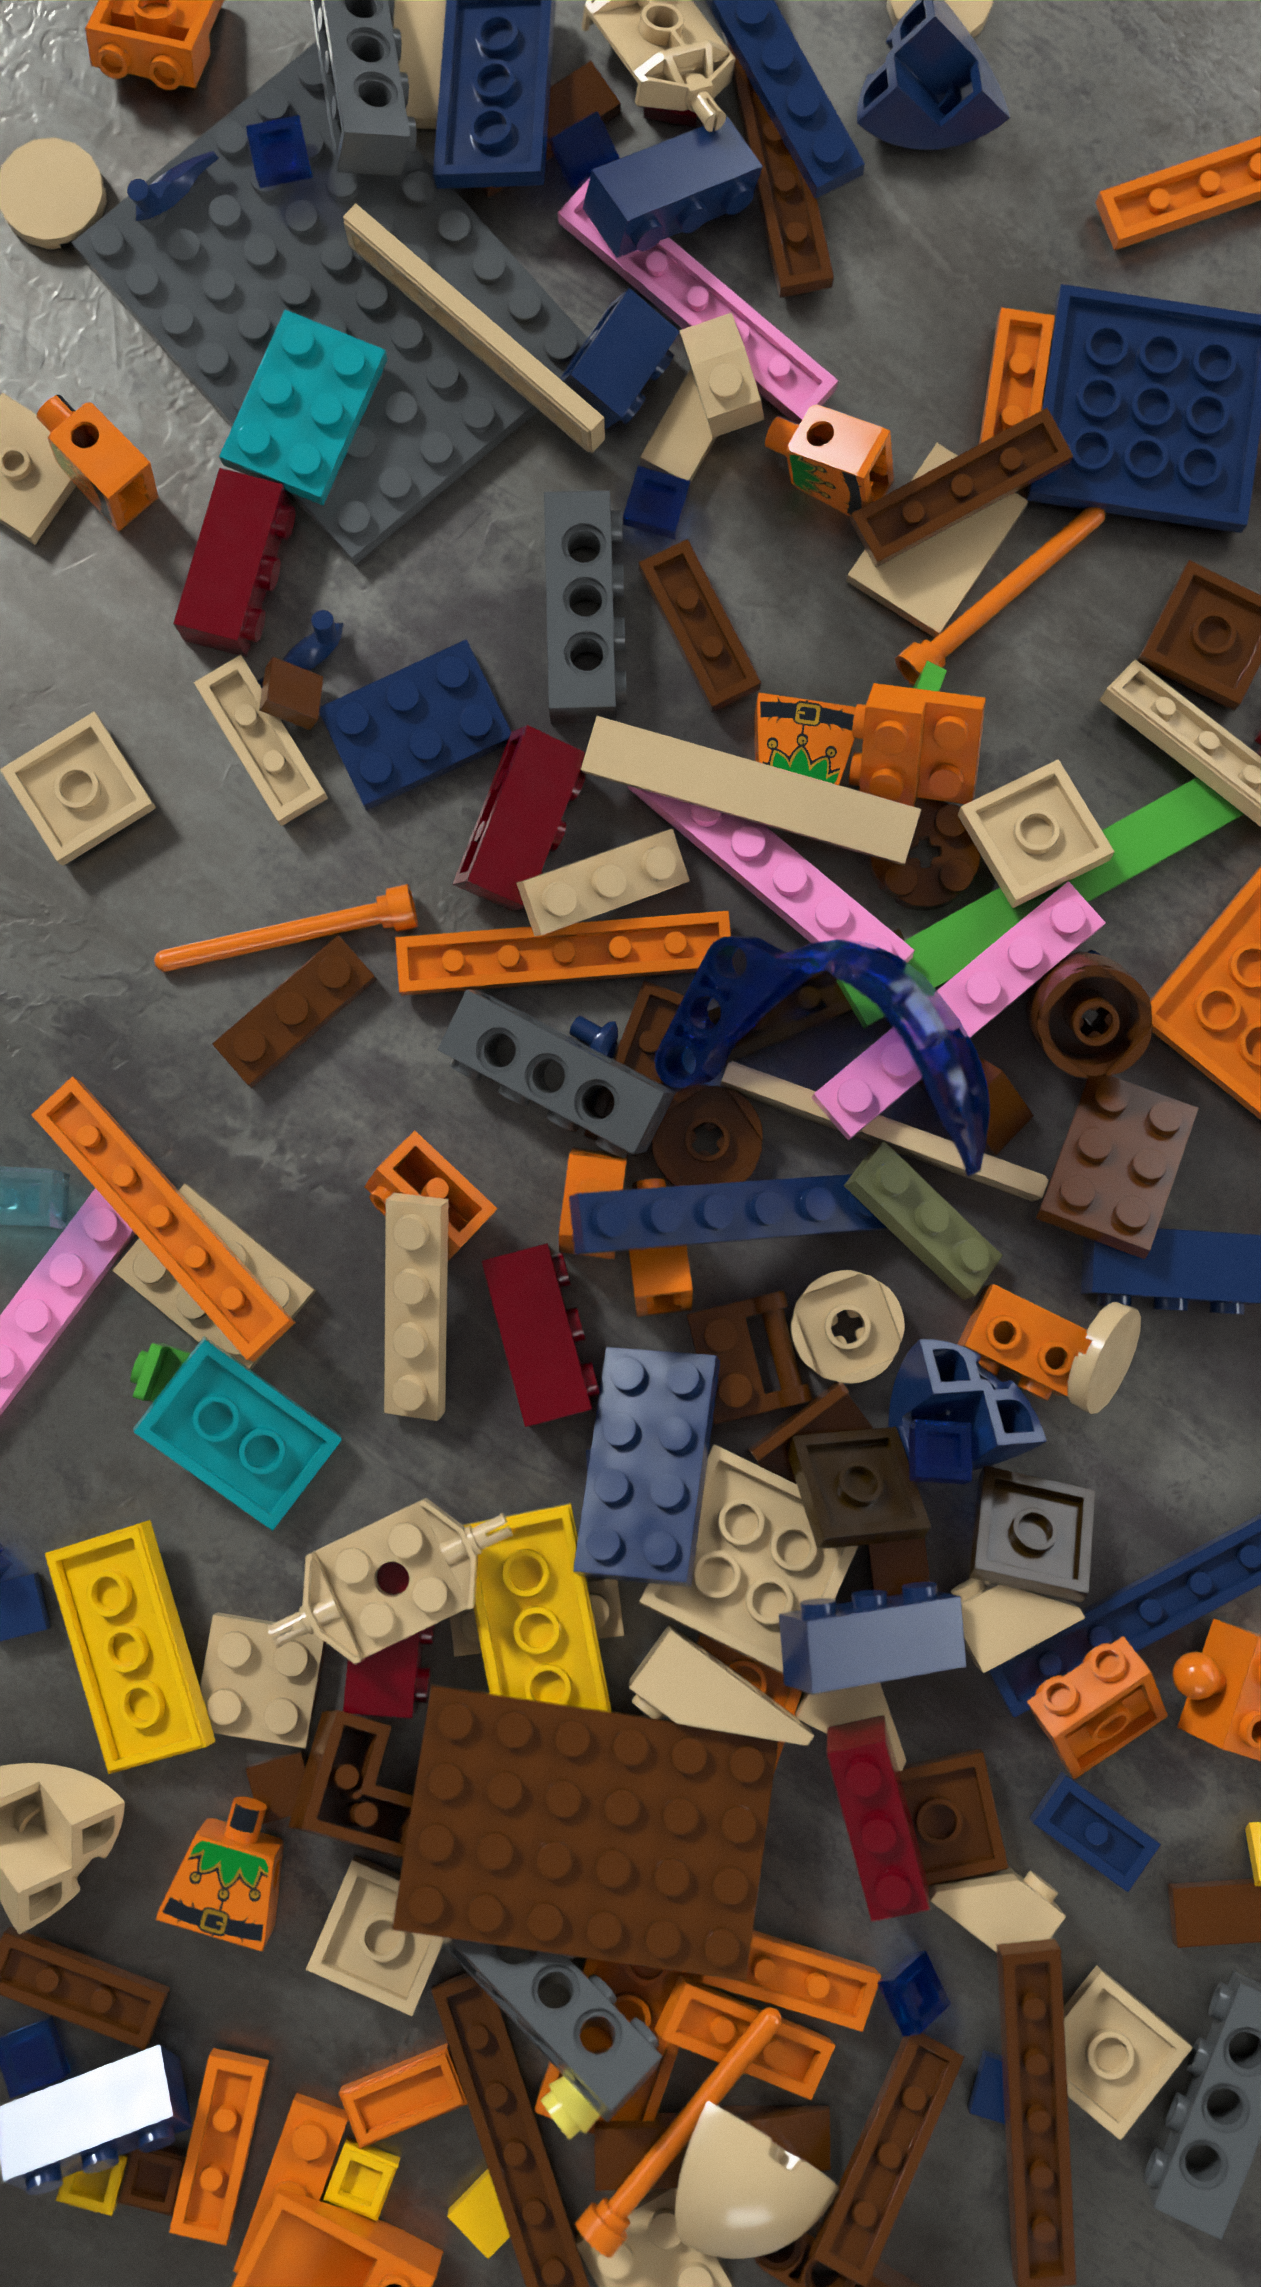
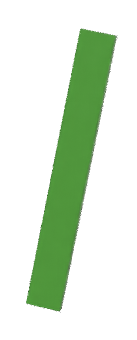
M1196 777L1103 829L1102 832L1115 851L1111 860L1069 880V882L1089 903L1237 820L1244 813ZM1065 883L1015 908L1011 907L1001 888H998L906 939L904 942L915 950L913 958L876 997L848 972L840 976L836 982L865 1029L947 983Z

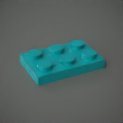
M284 309L219 455L222 464L249 476L283 484L286 491L324 506L387 363L386 350Z
M205 1336L133 1428V1432L272 1531L342 1441L340 1434Z

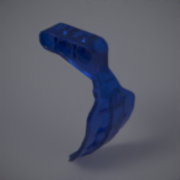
M755 936L722 937L713 942L707 950L656 1052L655 1070L659 1078L666 1085L674 1088H684L707 1084L714 1080L721 1072L734 1045L770 1010L814 974L831 973L834 977L851 985L876 1004L895 1028L915 1061L940 1119L953 1139L962 1159L966 1175L970 1176L981 1171L990 1119V1100L985 1074L977 1050L961 1021L923 974L893 953L871 943L850 939H835L812 943L788 953ZM738 948L742 949L747 957L746 970L741 976L736 973L733 967V956ZM712 998L718 1002L721 1008L720 1021L716 1026L708 1017L707 1009ZM687 1047L695 1056L696 1065L692 1074L683 1065V1055Z

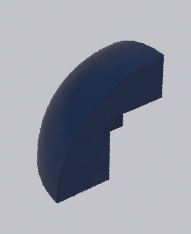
M916 0L886 39V44L891 50L886 56V62L874 73L866 76L857 107V124L870 134L890 144L923 150L944 149L971 142L990 133L1010 119L1004 95L990 65L966 27L944 0Z
M919 1339L901 1363L891 1395L888 1427H897L916 1483L951 1477L982 1469L984 1466H992L1024 1454L1047 1442L1037 1414L1020 1388L1012 1380L1001 1382L991 1372L983 1369L979 1364L982 1358L980 1354L947 1341Z

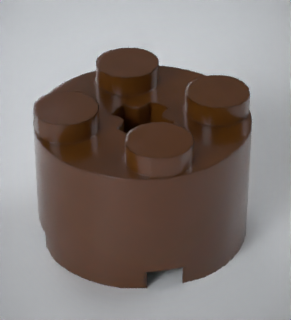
M1079 951L1072 953L1035 983L1026 1007L1030 1028L1038 1043L1057 1067L1075 1077L1112 1076L1127 1070L1147 1049L1153 1029L1151 1027L1152 1007L1150 998L1144 988L1116 961L1088 952ZM1088 1009L1099 1014L1092 1022L1081 1018Z

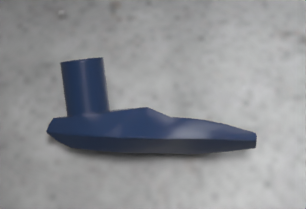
M210 151L186 160L159 176L150 185L142 179L132 180L128 185L127 193L136 204V221L155 217L179 202L189 192L198 176L219 159L216 153Z
M320 610L313 614L311 622L314 632L292 647L282 659L283 661L310 671L332 653L339 644L344 623H334L332 614L326 610ZM264 676L258 680V683L261 686V688L263 686Z
M578 1016L572 1023L569 1034L591 1048L613 1058L618 1040L616 1021L608 1022L601 1027L582 1016ZM599 1088L595 1091L593 1095L592 1104L596 1098Z

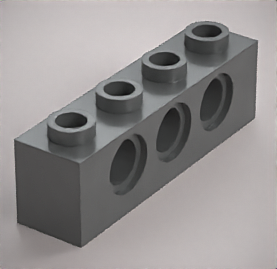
M310 0L336 172L401 176L406 153H413L415 150L416 122L415 118L407 116L406 112L409 98V80L407 73L400 72L399 70L402 40L400 29L392 28L394 0Z
M610 490L544 492L551 724L595 723L596 716L616 721V704H627L626 670L615 671L614 651L625 650V618L613 617V597H624L623 563H612V544H622V510H611ZM582 546L591 547L599 553L594 560L587 563L578 562L570 555L575 549ZM582 599L593 600L600 606V609L594 615L588 617L579 616L571 610L572 606ZM584 652L594 653L602 660L597 668L590 671L580 670L572 662L577 655Z
M466 989L437 1049L453 1058L450 1067L457 1072L475 1080H480L482 1075H485L501 1084L498 1092L504 1097L524 1106H528L532 1100L549 1109L546 1116L547 1119L573 1132H577L579 1126L598 1135L595 1142L596 1145L622 1158H626L628 1152L632 1154L647 1152L676 1094L675 1091L494 996L479 990ZM505 1035H508L513 1040L516 1047L515 1057L507 1066L499 1061L496 1054L497 1044ZM554 1060L560 1063L565 1072L564 1083L556 1092L549 1089L544 1080L545 1069ZM601 1086L608 1088L614 1096V1108L610 1115L605 1118L596 1113L592 1104L593 1095Z
M443 1937V1947L607 2123L657 2070L662 2056L655 2050L659 2046L655 2035L639 2019L633 2018L629 2022L613 2006L617 1998L608 1985L595 1974L587 1978L571 1962L575 1956L528 1950L530 1955L524 1962L510 1965L502 1961L498 1956L497 1950L500 1945ZM557 1983L568 1990L571 2000L562 2008L551 2009L540 2001L538 1997L539 1990L547 1984ZM589 2027H600L610 2035L612 2047L601 2054L591 2053L581 2044L580 2034Z
M1233 1971L1228 1985L1220 1982L1213 1994L1208 2015L1214 2018V2022L1207 2040L1199 2037L1192 2048L1187 2071L1192 2073L1193 2076L1186 2094L1183 2095L1177 2092L1171 2102L1165 2125L1172 2130L1164 2150L1155 2148L1152 2152L1144 2175V2183L1150 2185L1148 2190L1153 2208L1221 2241L1261 2140V1983ZM1241 2032H1249L1258 2037L1256 2050L1247 2057H1237L1228 2051L1231 2039ZM1219 2088H1228L1237 2093L1236 2103L1230 2110L1225 2112H1216L1207 2107L1208 2097ZM1199 2144L1211 2146L1216 2150L1215 2157L1205 2167L1191 2166L1185 2161L1186 2154L1190 2148Z

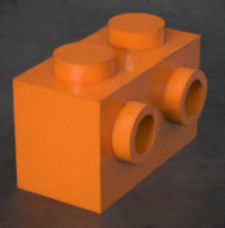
M415 1130L379 1165L364 1186L371 1193L369 1198L372 1204L384 1216H386V1199L393 1193L449 1199L448 1261L498 1209Z
M992 1284L984 1287L957 1344L980 1354L982 1358L979 1364L994 1376L998 1375L1000 1368L1021 1377L1017 1385L1020 1389L1048 1401L1052 1393L1068 1397V1379L1075 1356H1078L1079 1352L1086 1355L1092 1341L1085 1338L1088 1334L1086 1333L1087 1329Z

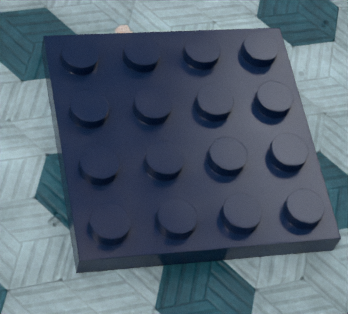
M1061 284L1055 303V319L1041 410L1049 409L1073 454V458L1069 464L1030 484L1026 500L1081 509L1098 507L1107 513L1242 533L1248 525L1261 431V314Z

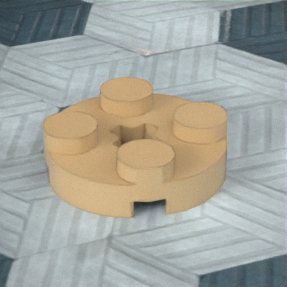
M852 1270L831 1272L811 1282L795 1301L790 1322L791 1340L801 1361L821 1378L846 1384L867 1381L885 1371L898 1352L905 1331L902 1308L890 1288L870 1275ZM846 1310L850 1318L860 1317L863 1326L855 1331L857 1340L849 1344L843 1336L834 1337L831 1326L838 1323L837 1313Z

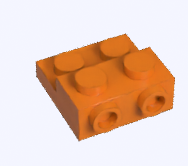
M98 0L85 27L91 66L98 67L102 73L113 79H121L126 74L149 78L154 84L165 90H174L180 85L196 88L211 54L209 33L224 0Z
M873 683L866 705L857 704L855 709L852 737L863 739L862 753H853L849 785L860 786V792L913 807L917 798L967 804L973 801L976 791L986 698Z
M1124 1636L1112 1644L1104 1643L1092 1649L1085 1656L1081 1665L1065 1676L1057 1675L1049 1678L1038 1687L1035 1696L1027 1701L1037 1723L1051 1741L1061 1763L1073 1780L1168 1717L1151 1671Z

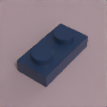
M1062 1771L1029 1818L1033 1824L1126 1892L1130 1891L1161 1845L1149 1834Z

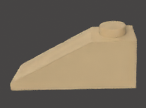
M670 1623L629 1679V1688L636 1693L632 1702L644 1713L656 1720H661L666 1715L677 1724L808 1746L814 1737L807 1724L798 1720L795 1715Z

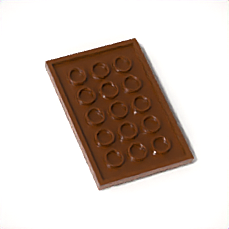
M432 1684L392 1930L746 1981L778 1741L682 1725L667 1719L656 1720L647 1716Z

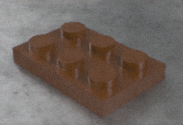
M1088 1076L1036 1219L1145 1260L1151 1250L1199 1108L1113 1076Z

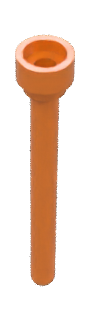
M1088 507L931 642L924 640L920 644L913 642L895 658L896 665L903 677L914 686L927 661L943 668L946 665L945 658L1101 525L1105 519V511L1098 507Z
M409 884L386 888V894L377 896V902L161 950L155 955L154 963L160 971L168 972L382 924L384 929L394 927L395 931L398 932L418 927L417 912Z
M768 2007L760 2012L611 2199L604 2197L599 2204L592 2202L577 2220L576 2227L580 2234L600 2254L607 2258H612L627 2239L625 2230L631 2224L628 2216L692 2138L707 2101L717 2106L778 2031L782 2024V2017L777 2009Z

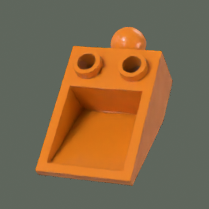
M1213 1618L1202 1653H1186L1176 1661L1173 1667L1174 1684L1178 1691L1187 1697L1177 1728L1223 1750L1261 1761V1635Z
M279 2189L231 2287H400V2285L402 2287H432L437 2276L443 2251L386 2221L379 2219L375 2221L353 2211Z

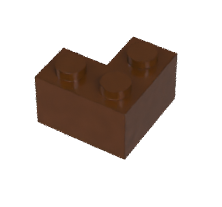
M339 1710L322 1712L288 1827L403 1859L413 1796L375 1785L392 1726Z

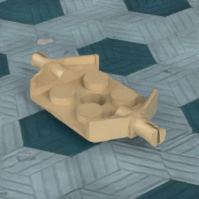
M692 0L586 1L582 30L588 31L589 27L595 23L638 83L635 98L637 106L678 111L690 110L696 113L708 132H712L713 128L716 131L723 126L726 114L720 109L713 98L731 82L736 58Z
M424 1498L309 1553L305 1559L303 1606L299 1608L298 1612L268 1625L270 1636L293 1627V1629L273 1639L274 1644L277 1648H280L282 1645L307 1633L311 1635L315 1633L351 1662L357 1664L371 1654L465 1609L473 1608L476 1600L478 1555L483 1552L482 1549L509 1536H513L509 1525L492 1534H487V1532L508 1522L506 1517L501 1513L499 1516L474 1528L471 1525L464 1527L432 1501ZM398 1562L406 1568L409 1574V1584L405 1591L399 1594H388L380 1588L377 1582V1574L382 1564Z

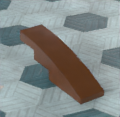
M717 2105L770 2137L773 2143L797 2158L806 2161L817 2170H831L829 2106ZM657 2113L655 2121H609L608 2123L606 2121H596L594 2129L595 2191L618 2190L679 2113ZM691 2139L650 2190L678 2188L683 2162Z

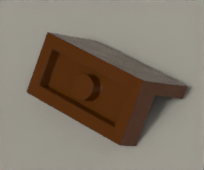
M836 1381L749 1447L748 1451L760 1467L797 1484L785 1448L792 1436L863 1430L873 1427L848 1395L849 1390L842 1382Z

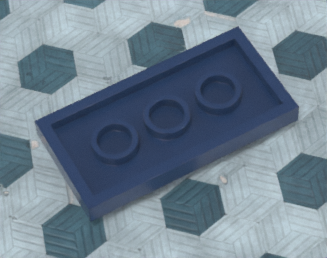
M446 0L433 177L437 189L544 185L556 0Z
M606 1347L573 1572L578 1576L691 1587L720 1360L716 1355Z

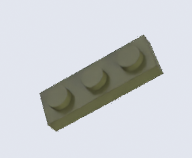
M885 1141L871 1148L844 1185L850 1193L962 1300L974 1297L1003 1256Z

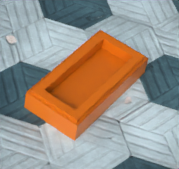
M448 2043L341 2086L339 2091L359 2149L467 2105Z

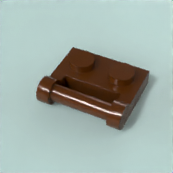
M784 1290L686 1315L695 1353L716 1355L720 1360L713 1414L714 1425L813 1400L809 1384L802 1383L783 1309L788 1307ZM757 1314H762L781 1390L769 1393L764 1392L745 1318Z

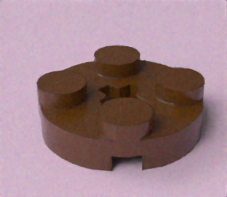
M917 798L914 807L920 808L921 813L909 850L917 848L919 841H928L930 847L938 850L939 856L931 860L929 868H922L920 860L910 858L909 853L905 866L869 855L868 865L874 882L881 890L883 888L889 896L896 899V903L908 909L927 911L948 905L968 888L978 870L981 854L958 817L960 806L948 804L944 801Z
M708 1084L688 1086L676 1092L652 1140V1154L658 1169L673 1186L745 1182L755 1170L762 1152V1124L754 1107L740 1093L720 1086H708ZM703 1125L708 1132L715 1128L721 1132L722 1137L717 1141V1147L720 1150L718 1153L710 1155L706 1150L697 1153L693 1149L692 1144L697 1140L694 1130L697 1127Z

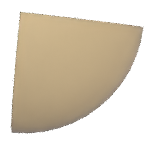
M20 1763L0 1766V1902L18 1934L46 1920L75 1897L80 1891L77 1881L79 1874L93 1858L97 1856L106 1858L117 1839L124 1816L125 1801L107 1784L91 1775L72 1768L43 1763Z
M707 2101L693 2132L679 2178L675 2204L677 2232L680 2240L686 2246L711 2256L732 2259L758 2257L789 2245L811 2229L829 2208L840 2188L815 2167L773 2143L770 2137Z

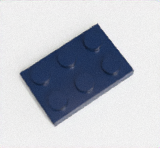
M467 639L329 702L319 709V713L366 811L506 746L511 734V730Z

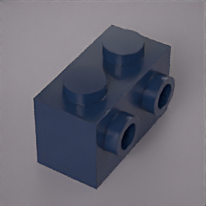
M628 288L610 303L560 379L604 416L605 430L619 420L627 424L635 416L646 399L640 391L648 379L651 378L653 381H656L673 360L674 354L669 348L680 331L632 289Z

